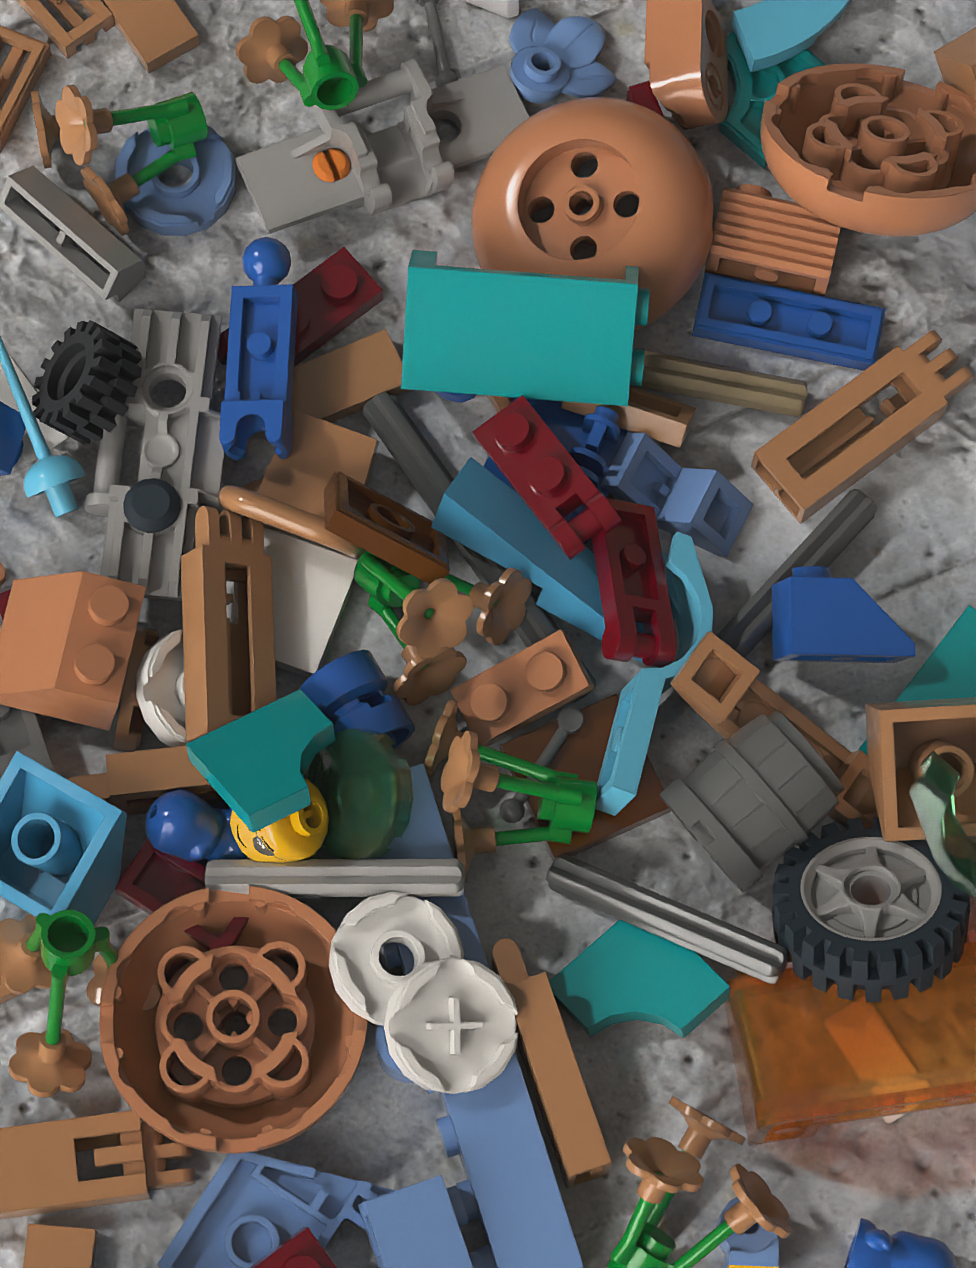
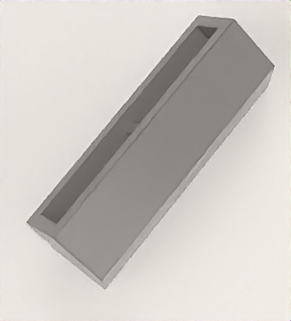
M30 166L8 176L0 194V208L103 299L107 300L114 297L120 302L146 277L143 261L36 167ZM29 201L61 229L60 232L29 207L26 202ZM78 244L80 247H82L88 254H90L96 261H98L104 268H106L110 272V275L108 276L102 269H100L94 262H92L86 255H84L78 248H76L75 245Z

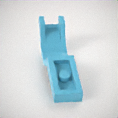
M676 532L673 536L669 553L662 552L671 610L677 620L680 646L675 662L663 668H642L621 690L597 782L595 807L597 810L614 816L637 794L661 695L672 687L670 682L703 636L709 631L712 632L713 606L691 536Z

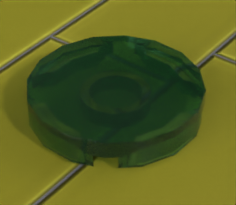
M361 728L335 732L336 741L315 755L309 766L307 777L319 789L327 805L329 816L328 832L322 846L329 854L341 859L381 858L391 850L387 849V847L392 843L394 837H402L409 824L414 798L411 771L405 757H397L395 750L391 746L397 744L387 734Z

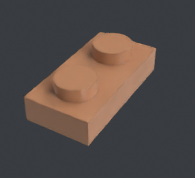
M560 629L452 688L450 691L455 701H457L459 710L469 730L477 733L479 738L478 744L488 747L595 689L568 633Z

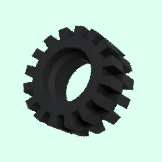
M91 320L89 322H78L76 329L72 327L64 332V342L62 343L57 340L51 347L54 352L50 360L44 359L40 367L45 370L44 375L36 377L34 388L40 391L32 396V405L37 407L33 411L35 417L40 419L39 421L83 444H90L91 440L97 442L103 439L104 430L111 432L117 426L115 421L117 414L124 417L129 409L124 404L127 397H135L138 387L132 383L141 377L142 368L137 365L142 360L141 353L136 350L138 347Z

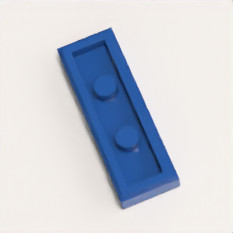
M705 272L692 336L864 371L876 362L886 309Z

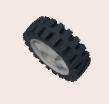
M859 817L847 819L846 831L842 832L835 822L823 825L821 827V839L810 832L807 834L808 839L799 846V849L793 846L784 854L783 864L779 863L775 871L772 891V922L775 943L785 947L789 957L788 963L792 962L793 972L799 978L805 980L812 975L814 988L826 993L835 983L838 986V997L852 1001L856 989L865 990L866 1002H881L882 990L889 989L893 999L898 1000L908 997L910 983L921 993L932 987L934 975L943 980L951 972L952 962H959L964 951V943L967 942L970 917V891L962 862H955V853L947 844L938 848V839L885 842L882 837L878 817H874L873 828H864L862 819Z

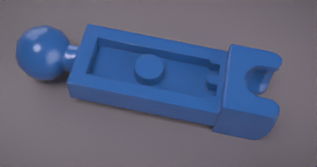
M262 237L250 243L242 257L243 270L247 277L253 281V286H232L225 399L221 401L219 439L224 452L234 460H241L245 457L248 440L253 434L260 431H265L267 440L271 445L275 446V453L280 459H287L292 453L294 417L291 411L298 293L293 284L278 285L288 276L291 267L289 250L275 238Z

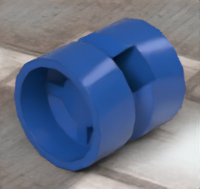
M370 650L354 651L335 659L313 673L300 687L304 694L333 723L336 741L329 746L343 770L346 771L365 767L383 758L401 746L415 731V725L398 697L384 694L388 686V680Z

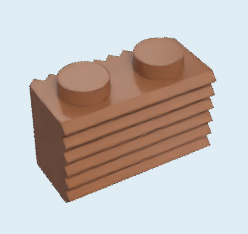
M742 184L736 189L723 187L705 272L825 296L841 227L817 217L797 202L773 198L770 191L761 186Z

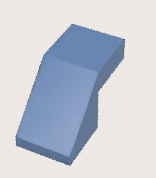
M627 433L601 483L617 500L654 507L659 529L672 535L680 532L691 536L694 545L723 557L728 556L753 506V503L718 470L682 468L646 433Z

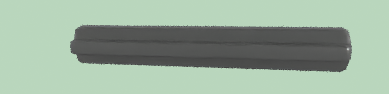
M858 489L850 490L716 636L745 658L772 629V585L791 577L792 569L796 567H829L874 518L877 510L874 501Z
M558 855L548 870L546 880L551 890L769 984L777 983L786 969L789 957L785 947L569 855Z

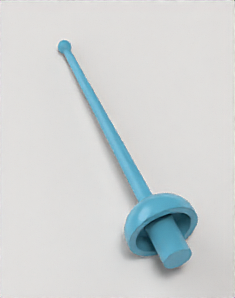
M0 336V362L38 458V461L30 467L25 475L23 482L24 492L27 498L46 493L55 518L79 509L69 483L86 476L82 465L74 458L66 455H51Z

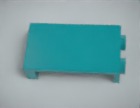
M412 250L407 275L401 389L519 398L523 395L527 399L628 406L629 387L642 386L645 349L633 348L635 325L647 326L650 288L638 287L639 267L626 266L625 280L439 266L437 265L438 251Z

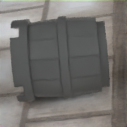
M777 710L769 717L762 713L727 740H720L713 746L714 751L697 765L683 781L677 777L659 794L687 831L701 844L711 856V859L742 893L763 877L760 870L777 860L794 845L800 846L807 840V834L822 822L839 804L836 797L845 790L835 773L790 721Z

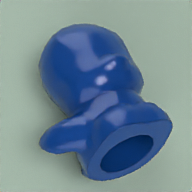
M173 790L164 793L155 800L146 814V835L152 847L163 853L201 864H207L211 860L247 858L232 834L230 825L232 809L223 800L213 807L202 797L191 791Z
M860 1218L844 1266V1268L957 1267L953 1252L944 1242L936 1238L921 1236L903 1230L890 1236L885 1230L877 1229L871 1221Z

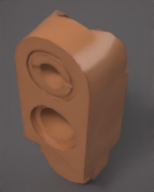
M647 0L644 64L650 70L649 81L653 94L665 109L671 112L672 117L683 130L724 122L728 110L726 22L710 0Z

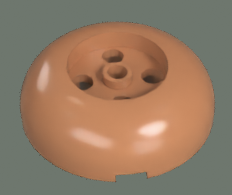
M862 63L818 66L785 78L778 83L776 95L770 101H765L760 130L763 155L770 172L781 188L800 206L823 220L849 230L878 236L908 237L930 234L952 227L976 212V102L964 92L941 81L936 85L935 90L903 80L905 75L904 69Z
M586 97L555 104L530 116L511 131L495 149L480 176L475 191L471 217L472 239L480 269L625 280L626 266L639 267L638 287L650 288L648 325L668 312L691 288L706 262L714 235L712 229V196H714L712 183L703 161L687 137L665 117L653 110L634 102L608 97ZM597 159L598 166L594 174L587 178H579L580 164L586 160ZM625 195H636L639 199L637 213L631 217L619 216L616 210L618 201ZM554 203L555 210L551 219L543 223L533 221V215L536 210L551 207ZM585 207H592L588 213L579 215ZM579 242L587 245H597V252L594 257L574 260V247ZM635 325L634 331L644 326Z
M249 886V894L220 890L210 891L209 888L197 890L172 900L150 914L132 931L118 950V960L116 963L111 964L107 971L99 1001L100 1046L103 1059L117 1090L129 1107L149 1126L167 1138L187 1147L220 1154L249 1153L272 1148L294 1139L321 1121L334 1108L351 1084L361 1061L367 1034V1020L352 1012L334 987L329 969L331 940L337 931L322 916L302 902L283 893ZM234 917L249 918L235 946L220 947L208 951L184 932V930L198 924L212 934L222 933ZM231 967L245 969L249 976L245 988L241 991L223 989L220 984V977L225 969ZM159 980L158 986L162 996L158 1008L151 1012L143 1011V1006L152 986ZM278 1010H289L297 1018L295 1030L283 1034V1036L275 1035L268 1027L269 1018ZM188 1014L199 1017L203 1023L200 1036L192 1041H184V1039L178 1038L174 1031L177 1020ZM234 1016L245 1018L248 1024L246 1032L237 1035L233 1031L230 1036L224 1032V1025L229 1018ZM236 1058L247 1061L252 1069L248 1081L238 1086L229 1084L223 1078L224 1066L227 1062Z

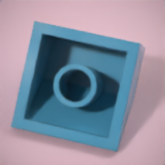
M16 751L0 779V896L35 917L40 913H47L51 916L62 910H76L85 914L95 925L119 882L127 813L23 753Z

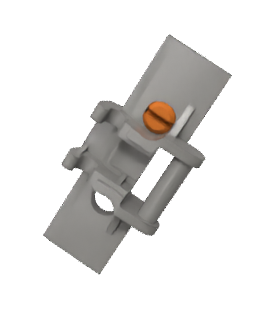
M411 59L401 63V70L369 80L367 85L359 88L355 99L343 108L325 110L314 105L313 110L321 128L236 157V164L267 233L271 234L351 206L352 210L364 206L369 214L373 216L449 189L454 181V169L490 157L504 138L519 124L528 119L529 115L505 65L431 89L417 61ZM407 93L410 95V105L405 106L402 122L369 135H365L360 122L355 123L353 121L343 124L339 118L340 116ZM436 119L450 120L457 125L460 134L452 141L440 142L433 121Z

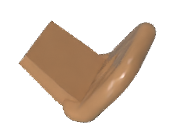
M295 410L293 414L294 425L291 455L287 459H280L274 453L263 479L252 481L241 487L235 485L223 487L218 494L219 504L226 510L322 544L351 558H360L366 550L325 529L324 489L334 471L337 473L340 471L368 486L379 441Z

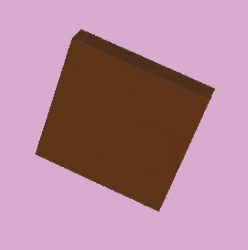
M334 471L324 489L326 530L428 584H431L436 579L446 578L450 571L446 538L444 534L431 528L433 521L344 473Z
M617 694L579 710L583 715L581 729L575 734L568 735L548 768L555 771L578 774V779L598 782L619 701ZM557 720L501 744L500 751L536 763L558 729ZM647 754L637 794L618 814L614 816L595 809L589 833L572 831L570 844L544 841L553 861L558 855L566 854L572 857L671 812L659 795L664 788ZM510 770L512 776L524 779L527 777ZM530 795L525 803L536 826H548L549 821L537 819L539 797Z

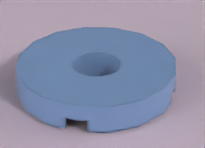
M207 126L208 137L206 139L194 142L196 157L174 164L187 167L193 173L192 178L187 184L181 187L166 186L159 180L162 174L160 173L139 187L140 194L123 204L125 212L141 227L163 236H187L209 228L227 212L236 194V163L228 146L212 127ZM149 129L144 130L140 134L137 131L126 140L116 160L115 180L126 172L132 176L169 152L170 148L168 145L157 147Z

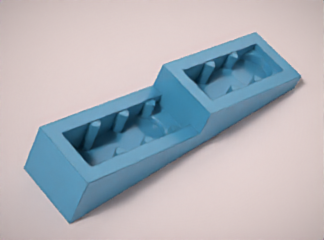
M470 457L445 491L431 528L506 569L512 567L520 570L523 577L530 579L532 583L542 588L535 605L602 641L605 622L594 553L585 547L584 551L569 560L520 496ZM635 622L637 632L644 633L643 623ZM632 657L637 661L643 663L641 658Z

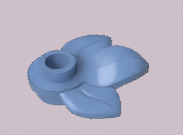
M537 8L527 10L521 14L513 24L509 36V43L515 53L510 67V77L518 94L529 102L542 104L553 101L561 93L577 98L597 97L608 91L615 84L616 77L604 65L596 62L605 42L603 26L595 20L582 16L567 17L554 24L547 15Z

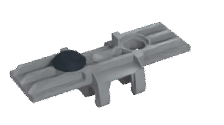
M134 309L130 342L134 343L138 347L136 350L141 353L142 360L137 364L142 368L141 377L132 383L138 389L135 397H127L124 404L129 409L124 417L117 414L115 417L117 426L111 432L103 431V439L100 440L94 489L93 493L86 496L85 510L96 516L107 517L100 575L145 586L144 598L182 601L181 556L195 547V517L200 503L216 508L219 514L226 510L221 507L218 501V494L225 487L221 482L224 450L219 439L221 413L211 410L222 316ZM167 380L179 382L184 386L186 394L178 405L164 408L152 402L150 395L152 389L158 383ZM127 425L145 427L138 483L133 486L119 485Z

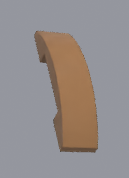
M711 631L707 632L670 682L673 688L725 740L762 713L769 717L776 710L779 711L811 744L845 788L836 797L839 804L830 812L828 817L844 827L847 825V819L861 817L864 828H873L874 817H878L868 770V755L861 750L852 753L756 678L760 672L758 668Z

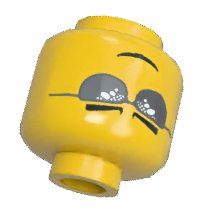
M304 778L309 789L311 805L254 833L232 810L230 821L232 834L241 851L252 861H298L311 857L321 848L328 832L329 816L327 805L321 792L310 780Z

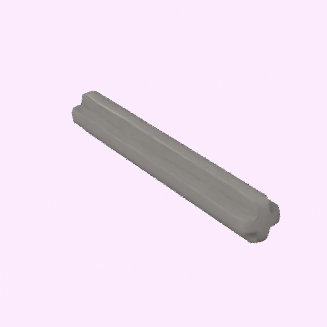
M251 859L211 860L207 863L205 887L209 888L210 891L220 890L249 894V886L277 891L290 897H372L392 891L408 893V896L458 897L464 892L465 869L464 864L458 859H302L291 862H256Z

